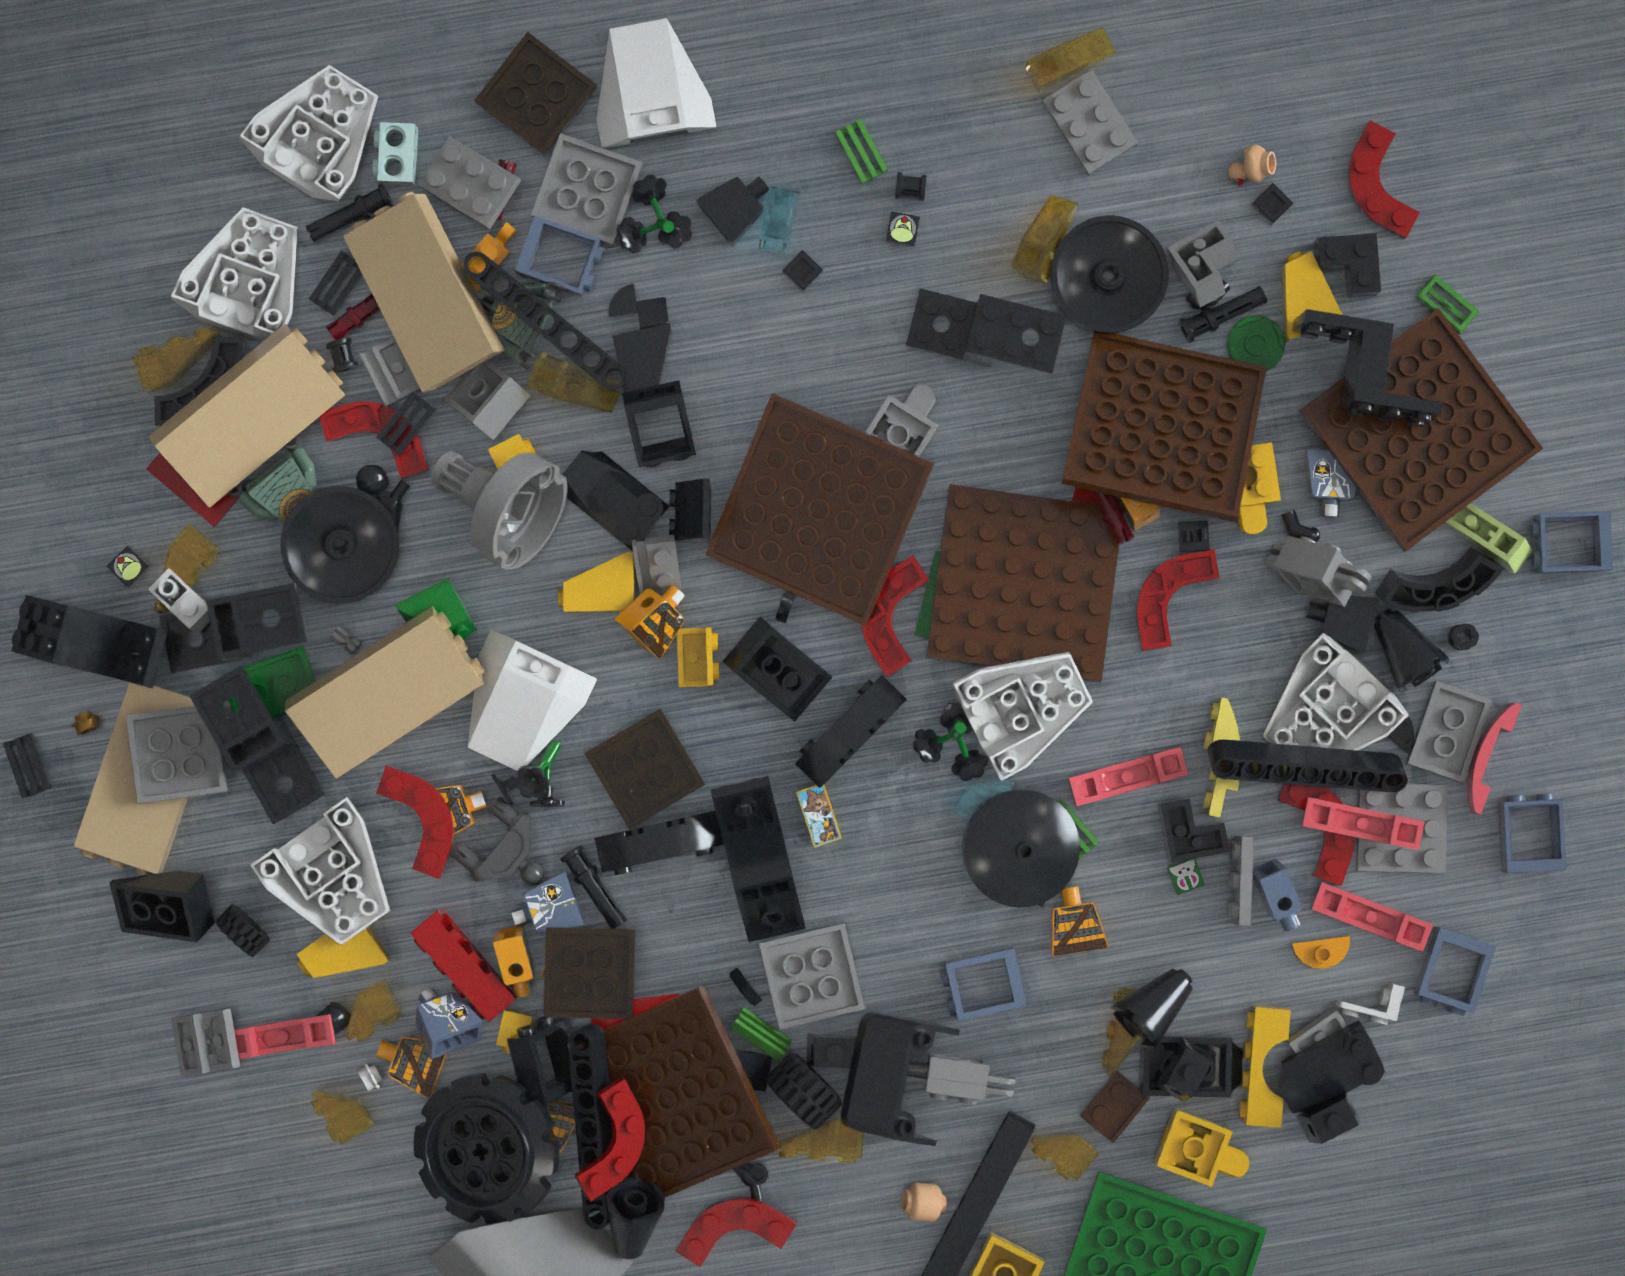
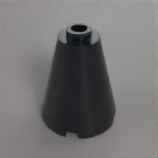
M1389 608L1375 617L1377 622L1373 627L1400 693L1408 691L1406 685L1413 683L1416 687L1443 669L1440 665L1441 662L1449 663L1450 659L1399 610L1391 611Z
M1170 969L1117 1001L1111 1007V1009L1116 1010L1113 1015L1131 1037L1134 1038L1136 1035L1144 1039L1141 1045L1153 1050L1158 1046L1192 992V979L1182 969L1178 971Z
M630 1177L624 1178L620 1183L609 1189L605 1199L614 1249L620 1257L625 1259H635L642 1255L665 1207L664 1194L655 1183L649 1181L646 1184L639 1182V1178Z

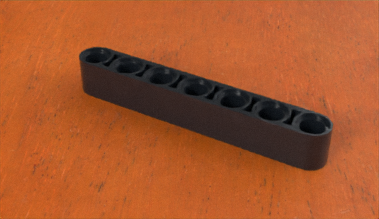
M475 251L465 257L463 261L464 271L471 280L607 390L620 392L626 388L629 380L625 368L485 254ZM477 259L483 260L485 262V269L478 274L472 273L470 271L471 263ZM498 278L508 280V287L503 292L493 290V283ZM523 296L530 298L531 305L527 310L520 311L516 309L517 299ZM550 315L554 318V324L550 329H541L539 327L538 321L542 316ZM568 333L574 334L577 337L576 344L571 348H565L561 345L562 337ZM596 352L600 355V361L596 366L590 367L585 365L584 357L587 353ZM617 370L623 374V379L618 385H611L607 382V375L611 371Z
M1225 739L1216 740L1207 748L1212 772L1217 778L1380 792H1398L1405 788L1408 783L1402 761L1398 755L1393 753Z
M594 1023L587 1024L573 1031L568 1038L579 1170L598 1159L595 1152L600 1157L608 1149L613 1133L610 1117L597 1095L598 1091L609 1085L605 1034L602 1028ZM584 1035L587 1037L589 1044L585 1041ZM589 1093L593 1096L594 1101L591 1100ZM581 1189L584 1220L592 1229H602L609 1224L605 1204L606 1195L609 1190L596 1199L589 1201Z
M1012 1111L1007 1113L921 1276L958 1275L1025 1149L1036 1124Z

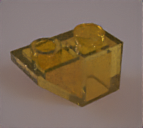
M386 979L356 995L346 1033L348 1041L356 1037L358 1042L374 1033L371 1029L373 1026L381 1022L385 1027L399 1019L397 1012L403 1008Z
M318 1089L311 1094L314 1098L311 1104L319 1116L324 1115L329 1124L326 1126V1130L334 1142L338 1140L342 1145L375 1125L359 1098L324 1089Z
M1075 1132L1036 1135L1030 1139V1142L1034 1145L1032 1151L1043 1161L1050 1158L1056 1163L1057 1166L1054 1170L1066 1180L1072 1177L1077 1181L1099 1155L1096 1149Z

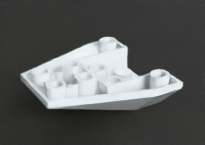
M667 18L609 29L596 118L601 148L630 144L632 139L686 129L688 133L716 128L711 97Z
M328 65L258 112L241 133L239 139L263 167L312 198L339 201L355 179L378 95Z
M243 207L181 272L171 294V299L202 322L254 341L266 340L282 325H288L293 314L298 227Z
M491 629L478 655V661L484 669V673H482L483 685L474 690L467 748L518 771L521 766H527L585 706L597 678Z
M1322 633L1302 654L1263 737L1273 744L1360 750L1387 737L1409 714L1391 689L1347 647Z
M1069 652L977 669L952 683L956 697L975 736L1000 781L1027 768L1093 703Z
M348 797L323 813L324 817L281 848L272 849L250 865L269 892L340 945H343L390 912L365 821Z

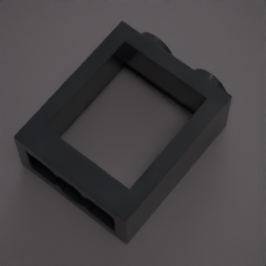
M679 380L622 393L639 467H655L662 462L671 460L682 461L696 455ZM677 405L685 437L642 447L635 414Z
M544 1016L535 1020L536 1024L520 1027L517 1029V1034L507 1038L517 1081L527 1088L526 1097L528 1100L538 1099L543 1106L572 1092L568 1051L570 1033L566 1018L553 1019V1017ZM544 1037L555 1078L547 1082L545 1081L535 1043Z

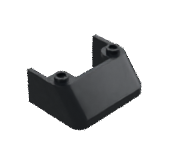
M877 1012L865 1014L859 1023L840 1115L842 1124L855 1131L897 1141L936 1146L937 1140L915 1133V1118L911 1113L900 1110L912 1052H927L934 1042L935 1032L959 1036L960 1030L931 1021Z

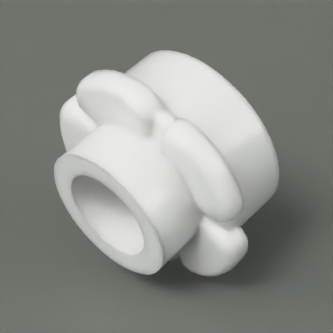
M364 1064L365 1067L359 1069L358 1073L367 1090L380 1089L378 1083L383 1079L376 1066L369 1067L368 1064Z

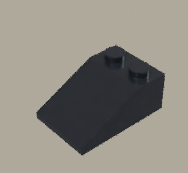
M702 478L675 482V489H670V507H675V519H669V535L675 536V543H710V479Z
M761 616L723 660L737 676L794 722L832 679L829 673Z
M171 871L114 879L109 883L121 932L197 943L215 923L203 874Z

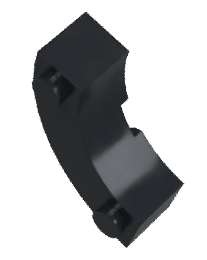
M214 337L210 359L197 380L178 392L154 396L155 426H162L243 359L246 352V338Z
M1470 546L1468 551L1455 564L1434 574L1421 576L1407 575L1390 569L1375 594L1382 602L1405 611L1436 610L1439 612L1460 606V603L1474 595H1480L1496 580L1503 568L1495 560Z
M883 675L874 683L869 679L857 691L861 697L816 742L810 739L799 750L803 756L795 765L819 788L907 700Z
M715 810L594 838L602 872L614 870L615 875L632 872L631 866L691 852H695L696 857L712 854V847L724 845Z

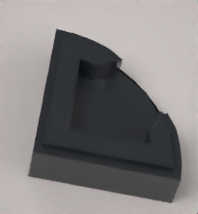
M634 284L626 285L615 293L609 305V318L638 314Z
M789 592L783 593L775 617L777 621L786 624L795 599L794 594Z
M1409 717L1387 736L1406 754L1409 753L1414 742V730Z
M738 968L729 973V977L751 1005L756 1006L762 1001L759 994Z

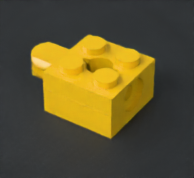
M1272 442L1256 444L1251 447L1238 516L1239 528L1247 535L1258 534L1266 528L1265 504L1281 501Z
M1175 1107L1153 1161L1157 1167L1210 1187L1213 1186L1218 1172L1238 1178L1246 1174L1250 1164L1249 1157L1244 1151L1228 1145L1232 1130Z

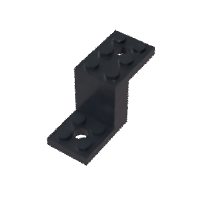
M920 288L906 346L991 367L993 361L997 360L1052 374L1067 315L980 294L977 302ZM939 316L947 318L950 323L949 329L945 332L936 331L933 327L935 318ZM1029 329L1036 331L1039 336L1038 343L1033 346L1026 345L1022 340L1024 331Z
M1306 309L1294 319L1292 331L1301 333L1300 336L1303 338L1317 339L1318 336L1329 337L1330 342L1345 344L1349 341L1340 410L1349 411L1348 415L1353 417H1366V414L1378 416L1377 420L1383 422H1395V419L1406 420V425L1423 427L1424 424L1431 422V420L1441 415L1443 406L1441 402L1385 393L1394 323Z
M296 583L206 601L210 622L200 632L203 636V641L198 647H191L188 644L187 636L192 630L173 613L159 616L162 629L168 631L165 646L172 674L259 656L258 652L307 642ZM268 610H275L279 614V622L274 627H268L264 623L263 617Z
M29 595L25 596V600L19 609L20 619L18 627L12 636L13 646L11 652L153 688L168 631Z
M243 666L234 669L189 695L233 773H244L272 824L278 823L325 796L324 791L283 719L272 718ZM228 698H234L238 702L239 708L234 715H227L223 711V703ZM284 775L290 777L293 782L292 789L287 793H283L277 788L278 779Z
M769 777L754 778L749 781L710 790L748 942L806 929Z

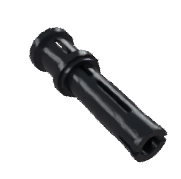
M381 183L376 190L364 196L357 195L353 203L305 227L307 232L312 233L309 235L312 241L316 242L362 217L364 220L372 218L374 212L385 206H390L391 208L394 205L385 186Z
M1257 286L1255 289L1215 308L1205 307L1201 309V313L1188 319H1179L1181 331L1186 340L1192 343L1195 337L1208 331L1213 333L1219 328L1218 325L1262 304H1266L1267 298L1263 289Z
M581 844L561 857L560 860L562 863L565 862L575 876V883L581 884L587 891L591 900L610 926V929H615L627 921V918L620 911L616 902L596 874L598 873V868L590 863L583 852L584 847Z

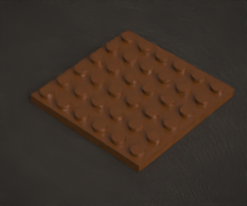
M1439 308L1392 341L1385 393L1441 402L1443 406L1440 416L1424 424L1423 427L1406 425V420L1395 419V422L1379 421L1376 415L1366 414V417L1348 415L1349 411L1340 410L1344 378L1299 410L1403 552L1409 550L1543 449Z
M1094 332L1061 484L1236 523L1240 511L1267 367L1124 335Z
M772 393L705 555L866 626L935 463L790 399Z
M950 484L926 658L991 667L1069 652L1082 680L1101 683L1119 545L1116 543L1117 541L1108 522L1104 523L1102 518L1104 514L1100 505Z
M704 985L603 1029L606 1040L609 1084L620 1077L626 1080L639 1104L645 1123V1139L641 1155L632 1171L625 1178L636 1177L639 1178V1182L646 1184L651 1181L662 1190L664 1197H667L781 1148ZM589 1093L591 1100L594 1101L593 1096Z

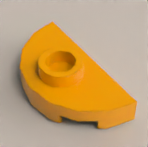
M1350 936L1291 943L1294 954L1302 963L1312 968L1326 969L1337 965L1345 958L1350 947Z

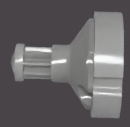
M448 451L437 461L431 475V483L435 488L443 492H451L461 498L462 503L474 509L470 539L472 546L479 549L478 554L507 570L523 566L540 552L556 529L567 498V480L565 476L559 474L560 468L534 453L517 455L506 462L495 473H492L485 468H477L464 461L463 456Z

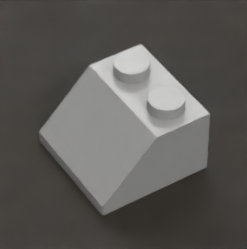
M487 360L468 371L444 400L494 440L531 395L511 377Z

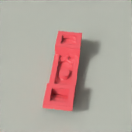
M1517 702L1510 703L1502 709L1489 723L1478 741L1470 763L1467 782L1468 804L1470 812L1473 814L1481 815L1491 787L1480 782L1499 731L1512 732L1522 704Z
M1177 747L1070 777L1068 780L1077 807L1189 774L1182 749Z
M1308 797L1302 826L1419 850L1425 821Z
M1321 882L1311 909L1421 952L1425 948L1433 924L1323 882Z
M331 1014L234 1030L239 1059L336 1044Z

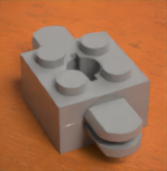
M917 384L909 390L903 402L888 394L865 433L921 456L939 426L927 418L935 404L933 389L925 384Z
M1288 536L1283 546L1272 544L1270 548L1272 554H1267L1265 562L1273 569H1276L1296 593L1345 607L1352 591L1364 594L1367 588L1365 584H1369L1372 578L1367 571L1353 566L1349 560L1345 559L1341 554V549L1330 543L1320 545L1304 536H1301L1300 539Z
M929 1052L927 1065L910 1063L908 1069L909 1071L926 1073V1076L907 1074L906 1082L924 1084L925 1091L930 1093V1098L948 1100L949 1096L959 1097L961 1103L977 1105L978 1100L985 1101L986 1093L1008 1097L1014 1096V1090L987 1086V1082L1015 1085L1016 1079L989 1074L990 1065L987 1060Z

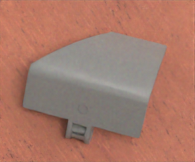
M583 1209L537 1215L461 1231L428 1258L444 1276H622L633 1262L632 1259L622 1258L615 1252L613 1239L603 1229L595 1230L586 1224Z

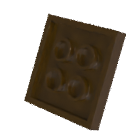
M527 32L474 102L541 154L545 155L558 139L559 134L565 130L598 86Z
M661 709L584 753L629 829L705 785Z
M546 927L544 1017L628 1019L633 1017L635 929Z

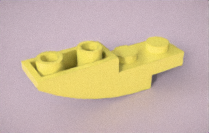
M1219 698L1218 703L1213 702L1209 719L1214 720L1212 731L1206 732L1203 744L1205 749L1216 740L1240 741L1238 726L1231 705L1227 698ZM1210 767L1208 779L1213 780L1211 791L1205 792L1202 808L1207 809L1206 815L1220 818L1226 790L1238 791L1240 780L1217 778Z

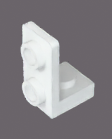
M1389 983L1388 988H1383L1380 996V1005H1383L1382 1011L1341 1000L1336 1001V1006L1342 1008V1014L1359 1018L1361 1012L1371 1015L1370 1021L1387 1025L1388 1020L1397 1021L1405 987Z

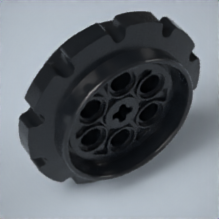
M486 1073L462 1076L451 1082L452 1090L448 1087H443L436 1091L421 1111L426 1122L417 1125L414 1132V1156L422 1159L424 1167L419 1170V1175L424 1186L434 1199L443 1197L446 1200L445 1209L452 1215L470 1223L480 1219L481 1216L485 1219L487 1225L506 1221L511 1222L521 1216V1208L526 1212L534 1209L551 1189V1183L548 1182L547 1176L556 1173L559 1166L558 1140L551 1139L549 1136V1130L554 1128L553 1120L546 1107L538 1099L528 1100L526 1097L527 1088L514 1079L499 1075L490 1082ZM490 1115L495 1118L497 1127L491 1124ZM464 1121L470 1126V1132L465 1130L463 1126ZM509 1138L515 1141L516 1149L510 1145ZM456 1149L462 1152L463 1160L457 1156ZM502 1166L508 1169L509 1177L503 1173ZM476 1171L482 1175L483 1182L477 1179Z

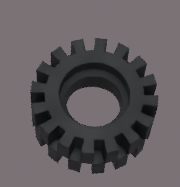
M231 904L215 920L216 925L227 935V938L232 940L237 947L250 957H254L270 941L265 931L234 904Z

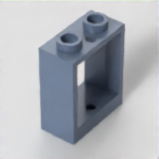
M534 215L514 271L520 276L540 283H558L564 286V289L559 288L560 290L583 297L584 292H590L595 275H592L591 272L595 263L600 264L605 248L601 247L602 241L600 238ZM545 230L591 246L577 286L531 270Z
M1611 511L1542 513L1534 515L1535 521H1531L1530 533L1536 542V550H1532V566L1537 567V574L1613 570ZM1593 521L1595 563L1547 565L1546 522Z
M1536 794V800L1525 801V795L1507 796V801L1499 802L1502 872L1566 870L1563 799H1554V794ZM1550 807L1553 858L1512 860L1510 809Z
M1435 926L1413 993L1421 996L1420 1002L1434 1007L1437 1006L1438 1002L1449 1005L1447 1011L1461 1016H1465L1466 1011L1475 1013L1496 946ZM1443 941L1482 954L1466 1003L1428 990Z
M1013 947L944 962L946 969L940 970L944 987L950 986L952 998L947 999L950 1016L956 1015L958 1022L1027 1006L1016 953ZM1004 959L1013 1001L963 1011L954 969Z

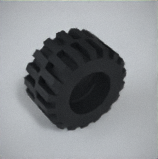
M790 1052L765 1077L771 1090L810 1128L818 1130L843 1104L837 1092L798 1054Z

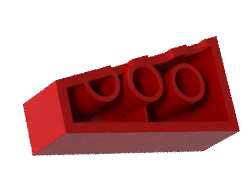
M443 908L435 911L410 933L416 945L424 953L427 952L434 960L432 963L443 976L446 974L452 980V987L462 998L466 996L473 1004L470 1008L481 1020L485 1018L490 1022L517 999L508 985H504L500 975Z

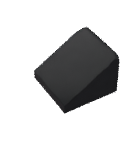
M665 297L636 301L640 329L669 323Z

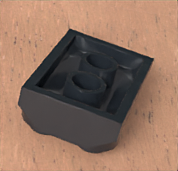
M582 450L562 474L567 480V499L632 552V540H636V542L643 541L670 508L667 503L602 451L588 452Z
M1358 1020L1282 1060L1283 1072L1278 1086L1292 1114L1308 1112L1362 1084H1376L1381 1080L1385 1070L1372 1040Z
M1163 1036L1158 1046L1153 1050L1141 1045L1140 1088L1141 1095L1172 1096L1155 1085L1182 1037L1208 1051L1212 1059V1064L1193 1097L1231 1098V1093L1241 1085L1243 1049L1238 1047L1232 1041V1038Z

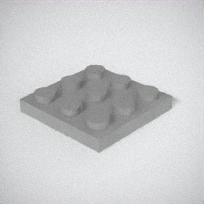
M560 133L531 217L535 215L600 238L602 242L614 246L618 236L617 226L623 222L634 191L633 184L638 180L643 162Z
M195 706L126 715L138 804L228 791L223 755Z
M1407 784L1405 788L1398 792L1358 790V808L1425 821L1419 850L1357 838L1356 870L1446 873L1448 785Z
M845 922L759 943L779 1030L865 1009Z

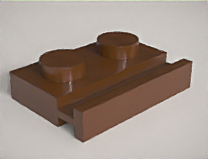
M1116 1070L1079 1116L1114 1143L1150 1097L1141 1095V1090Z

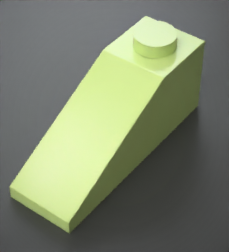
M1471 503L1445 522L1488 557L1516 574L1533 552L1526 538Z

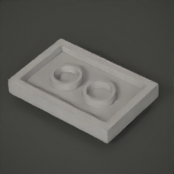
M1093 69L1042 100L1088 175L1138 145V141Z
M449 136L418 185L471 219L491 229L522 180Z
M1436 680L1406 764L1464 783L1492 700Z
M1235 835V841L1230 842L1229 852L1230 859L1234 860V871H1229L1228 880L1229 888L1233 889V900L1228 901L1227 913L1228 918L1232 919L1233 924L1251 926L1254 837Z

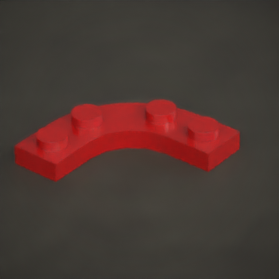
M1370 120L1358 140L1349 161L1348 181L1355 198L1354 201L1361 212L1372 222L1406 239L1420 212L1394 199L1383 188L1380 182L1379 168L1396 133Z
M360 401L329 409L319 419L326 440L330 442L361 432H370L378 435L397 411L376 402ZM403 416L386 436L387 439H390L404 422L405 418ZM411 424L395 442L397 447L400 446L413 429ZM418 435L401 456L391 449L401 479L429 471Z
M1215 549L1174 557L1162 563L1148 576L1140 590L1136 606L1137 626L1142 651L1172 646L1167 620L1168 602L1172 594L1182 586L1220 578Z
M914 555L890 570L866 626L862 625L866 644L886 677L912 662L896 637L892 627V618L897 604L905 596L930 581Z
M386 766L376 794L411 807L418 814L422 822V842L412 869L441 879L454 838V823L449 807L441 793L429 782L407 772Z
M1283 784L1277 799L1279 802L1304 811L1308 797L1343 804L1334 793L1325 787ZM1323 831V846L1312 876L1342 886L1353 855L1355 837Z
M622 1077L597 1092L613 1127L611 1143L598 1159L574 1174L589 1201L596 1199L620 1183L632 1171L643 1149L645 1139L643 1114L626 1080Z
M739 1197L737 1199L717 1202L706 1208L694 1220L675 1252L701 1267L714 1244L723 1234L732 1230H748L756 1233L782 1249L797 1225V1221L773 1206L752 1198Z

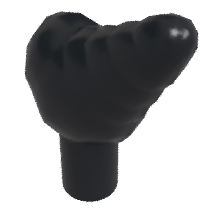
M400 480L392 492L384 491L376 497L391 514L397 531H399L403 505L401 499L410 488L402 480Z
M750 1162L734 1168L733 1171L741 1181L750 1187L752 1199L764 1201L761 1184L765 1183L768 1178L767 1168L761 1163L752 1164Z

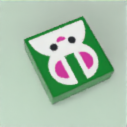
M1195 858L1167 867L1177 895L1205 885Z

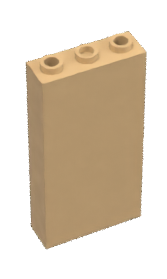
M409 192L397 199L399 203L391 208L390 206H385L374 212L375 217L368 222L362 220L353 224L350 227L352 231L343 237L422 393L435 391L500 354L505 349L426 194Z
M286 324L282 325L148 436L156 449L209 508L345 396V393L339 387L343 384L341 379L333 370L328 373L322 367L325 363L324 359L315 349L311 352L308 351L304 346L308 341L297 328L291 331Z
M431 606L285 700V712L336 779L483 685L482 673H484L482 665L477 658L471 659L467 654L466 650H468L466 643L460 635L454 636L449 629L451 624L442 611L437 613L435 608Z
M129 682L73 846L81 849V855L92 859H97L98 855L109 858L108 864L125 869L126 864L136 867L135 873L140 875L163 873L188 797L137 803L126 715L195 706L190 697L155 685L153 688H148Z

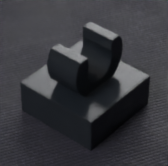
M1208 520L1178 522L1179 552L1210 550Z

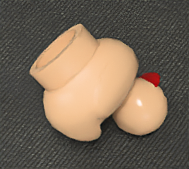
M1250 145L1243 150V153H1245L1244 164L1235 162L1228 169L1229 178L1234 182H1238L1239 186L1244 184L1246 178L1251 182L1257 183L1262 181L1266 175H1273L1275 173L1276 157L1272 151L1266 152L1259 145Z

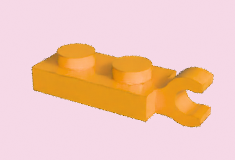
M506 222L495 238L487 233L472 252H481L500 266L511 254L505 246L515 236L517 231ZM474 260L470 265V271L474 274L481 273L485 269V262L483 260ZM469 278L477 294L481 287Z

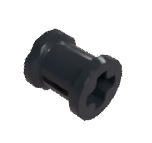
M897 172L895 198L899 199L900 196L916 197L919 198V201H924L927 175L913 177L904 176L902 172Z
M343 338L326 344V349L331 352L335 366L332 370L335 373H342L359 367L358 362L354 361L350 348L351 338Z
M1463 623L1456 625L1448 633V642L1456 650H1468L1475 646L1479 640V634L1471 624ZM1466 630L1465 635L1469 637V641L1461 644V639L1457 637V634Z

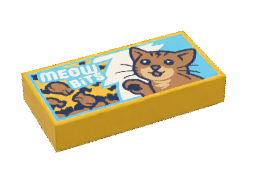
M815 785L797 791L796 794L814 848L842 839L825 786L823 785L819 788Z

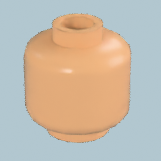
M911 1183L908 1189H904L901 1197L902 1211L912 1221H936L940 1213L945 1212L947 1206L946 1195L942 1194L940 1187L935 1183Z

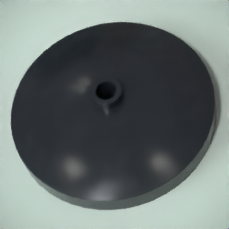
M1098 216L1078 224L1060 242L1051 265L1052 290L1060 308L1076 324L1098 333H1121L1141 325L1157 310L1168 286V262L1157 238L1140 223L1121 216ZM1103 273H1112L1113 279L1111 282L1105 281Z
M337 485L315 490L302 498L293 507L282 528L280 548L284 566L291 579L301 590L311 597L324 602L344 604L356 602L372 595L389 579L398 559L399 535L391 514L377 498L355 487ZM336 538L344 539L342 547L337 548L334 546Z
M1028 789L1008 790L985 801L971 816L962 842L964 866L973 884L993 901L1017 908L1036 906L1049 901L1059 894L1074 875L1080 854L1078 831L1067 810L1053 798L1038 791ZM1023 846H1028V851H1025L1024 855L1022 856L1020 854L1021 848Z

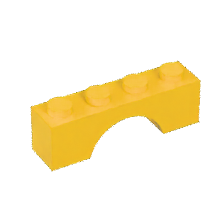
M1252 1005V1011L1246 1013L1245 1027L1250 1029L1249 1041L1244 1042L1243 1058L1248 1059L1247 1071L1242 1070L1241 1088H1245V1099L1240 1100L1238 1110L1239 1118H1243L1245 1125L1282 1128L1284 1098L1273 1093L1265 1083L1263 1062L1273 1046L1289 1039L1291 1010L1288 1008Z

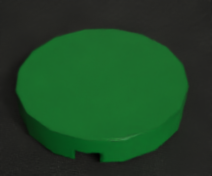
M1252 315L1236 322L1228 334L1226 345L1230 359L1267 367V372L1275 367L1283 357L1286 343L1284 333L1275 321L1265 316Z

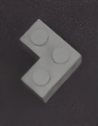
M1219 220L1167 247L1174 270L1199 307L1226 294L1222 277L1218 270L1237 260V255L1232 238Z

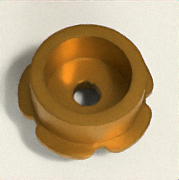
M91 711L81 713L74 717L76 722L71 725V728H75L77 735L93 732L100 728L98 723L99 716L92 715Z

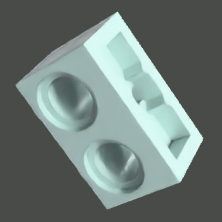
M380 122V130H375L374 147L379 148L378 159L373 160V177H377L379 184L392 186L416 185L418 128L416 124ZM394 133H400L403 135L402 143L395 147L388 145L389 137ZM398 162L402 165L400 173L395 176L388 175V165Z

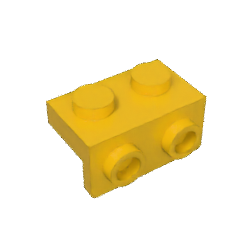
M712 627L682 628L678 631L679 688L714 686V680H719V662H713V651H718V633H712Z

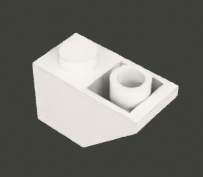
M170 568L148 589L197 635L210 622L206 601Z

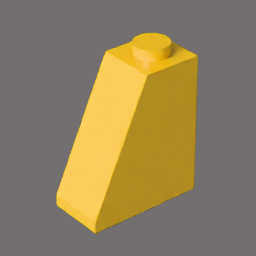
M1301 250L1286 258L1288 263L1282 267L1283 333L1286 343L1300 337L1301 333L1292 331L1293 322L1306 309L1342 315L1312 251L1303 254Z
M633 552L621 554L563 582V589H558V607H563L565 613L622 612L635 600V562Z
M369 927L343 945H340L327 934H324L296 954L300 959L297 961L299 968L306 976L311 974L313 978L382 965L391 960Z

